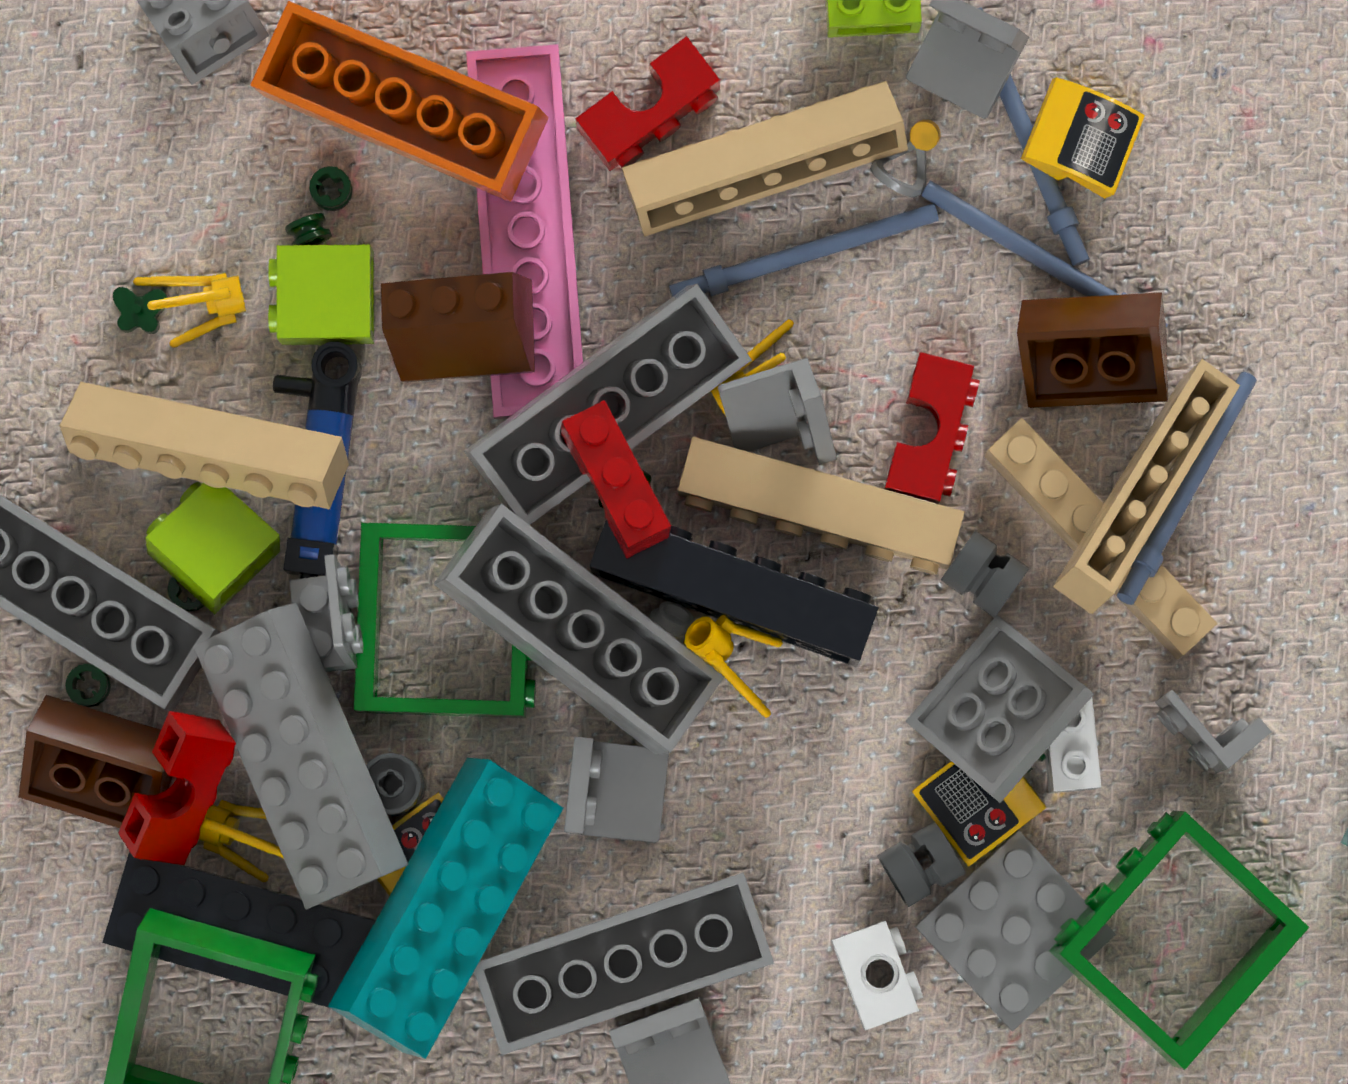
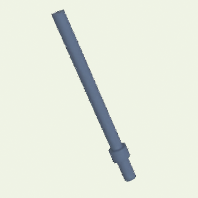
M1010 74L1000 93V98L1024 151L1033 125ZM1029 164L1050 212V215L1047 217L1054 235L1059 234L1072 266L1075 267L1089 261L1090 258L1076 228L1080 224L1073 207H1067L1056 179Z
M930 180L925 187L921 197L934 203L1086 297L1119 295Z
M934 203L727 268L722 269L721 265H717L703 270V275L669 285V290L673 297L686 286L698 284L704 294L709 293L712 297L728 292V286L939 221L938 213Z
M1241 372L1236 380V383L1240 385L1239 389L1133 562L1132 569L1117 594L1118 599L1122 602L1133 605L1148 577L1151 578L1156 575L1164 560L1162 556L1164 548L1257 382L1256 378L1250 373Z

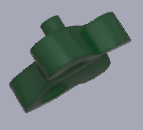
M118 287L115 289L113 301L121 312V316L117 321L118 327L125 333L132 332L136 328H141L148 334L157 333L160 327L157 318L165 308L150 310L147 304L149 301L168 298L167 294L163 290L154 289L143 296H136L128 288Z

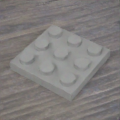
M997 615L905 722L1001 803L1094 694Z
M1017 830L914 927L1011 1031H1014L1073 975L1049 950L1056 944L1054 938L1062 930L1060 927L1070 918L1077 920L1088 906L1084 903L1085 900L1030 841ZM1105 923L1082 949L1080 954L1087 960L1091 959L1116 934Z

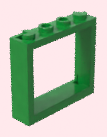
M361 522L357 625H360L362 632L363 653H356L357 668H355L354 711L357 713L526 718V708H535L536 680L527 679L528 661L533 660L513 645L510 701L377 697L384 540L465 542L476 526Z
M1173 810L1170 815L1165 812L1157 822H1153L1149 826L1147 833L1150 837L1139 850L1133 847L1123 855L1116 865L1119 872L1108 885L1102 882L1093 889L1084 902L1088 906L1087 909L1077 920L1070 918L1060 927L1062 930L1054 938L1056 944L1049 952L1172 1066L1185 1070L1309 929V926L1187 812ZM1185 835L1268 912L1275 921L1174 1037L1171 1038L1083 957L1080 952L1179 839Z
M149 908L137 928L104 1084H204L135 1064L161 945L291 982L268 1084H292L299 1064V1057L292 1055L294 1044L302 1043L309 1021V1016L302 1015L304 1002H312L319 975L311 973L315 955Z

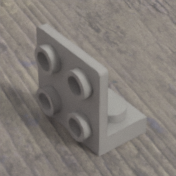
M137 0L191 85L269 36L248 0Z
M931 0L929 6L938 11V14L906 75V79L986 119L992 111L1029 36L1020 29L962 0Z
M808 358L718 386L734 448L750 452L800 436L804 449L813 447L819 465L837 460L822 396Z
M334 554L325 555V576L289 580L291 602L298 605L325 671L357 668L356 653H363L361 628L359 624L355 625L354 616L351 608L359 606L355 579H350L348 567H342Z
M1173 690L1155 701L1161 709L1156 713L1159 720L1173 735H1176L1178 732L1183 734L1192 745L1187 749L1189 755L1204 771L1210 768L1215 773H1219L1229 769L1272 732L1260 717L1250 722H1246L1241 718L1233 722L1214 738Z
M574 737L564 832L657 843L660 839L669 753L655 755L643 746L597 742L592 738Z
M699 997L609 1030L629 1084H730Z

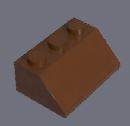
M514 272L381 283L382 331L401 382L535 372L532 279Z
M1162 292L1021 301L1017 338L1028 408L1168 401L1167 333Z
M46 695L26 731L18 798L120 828L135 793L156 795L169 789L172 776H168L152 753L161 729Z

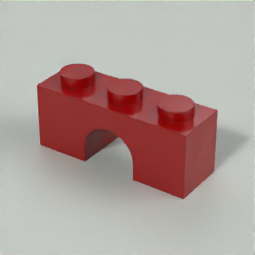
M687 36L650 63V74L662 90L659 101L652 108L644 111L631 110L625 107L612 91L575 118L578 131L609 171L618 165L622 168L635 163L644 154L642 147L655 138L659 142L664 141L681 127L680 119L692 110L696 114H700L717 101L718 96L715 93L720 90V79Z
M923 352L919 353L906 403L928 410L936 421L937 434L931 442L922 446L896 443L885 490L936 504L940 503L942 495L951 496L957 474L956 469L949 468L953 450L962 452L969 426L960 423L964 405L974 406L980 380L972 378L974 365Z
M603 400L563 420L561 435L582 475L586 474L593 484L603 505L605 519L626 559L669 538L671 524L606 401Z
M173 711L168 712L152 753L168 776L177 778L169 789L160 794H134L118 832L134 858L185 865L191 848H194L199 840L200 827L208 808L216 800L217 787L225 768L231 764L234 757L236 742L219 719Z

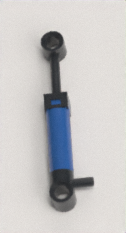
M328 342L320 346L313 355L311 361L312 379L276 375L273 379V391L280 394L309 397L305 429L342 437L348 459L357 388L362 375V366L358 357L349 346L341 342ZM334 357H343L349 362L347 373L339 379H331L325 375L326 364ZM346 472L330 509L316 506L301 507L295 504L291 537L287 538L283 567L287 574L299 575V579L325 576V555L334 554L336 558L338 557L339 547L336 545Z

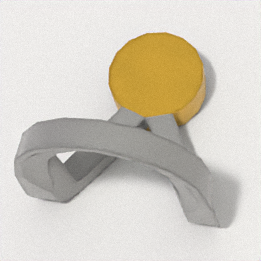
M920 120L911 128L909 133L911 142L907 143V151L875 160L871 165L870 170L880 182L902 195L915 198L921 195L926 187V151L933 149L941 137L938 125L931 120ZM916 149L917 179L914 185L899 181L884 169L883 165Z

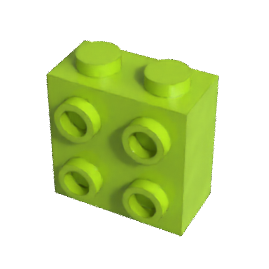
M825 0L828 38L920 32L922 23L921 0Z
M277 245V259H269L268 265L270 287H277V305H269L268 323L269 332L277 333V339L281 345H324L328 342H341L346 345L374 344V251L371 245Z
M198 481L193 483L180 498L181 504L169 515L166 513L159 515L150 524L146 531L147 554L215 615L280 552V535L227 487L214 488L204 482L201 484Z

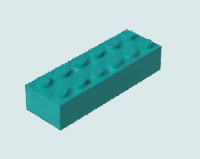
M466 758L409 860V865L405 867L328 1007L401 1052L426 1059L559 818L563 807L490 759Z

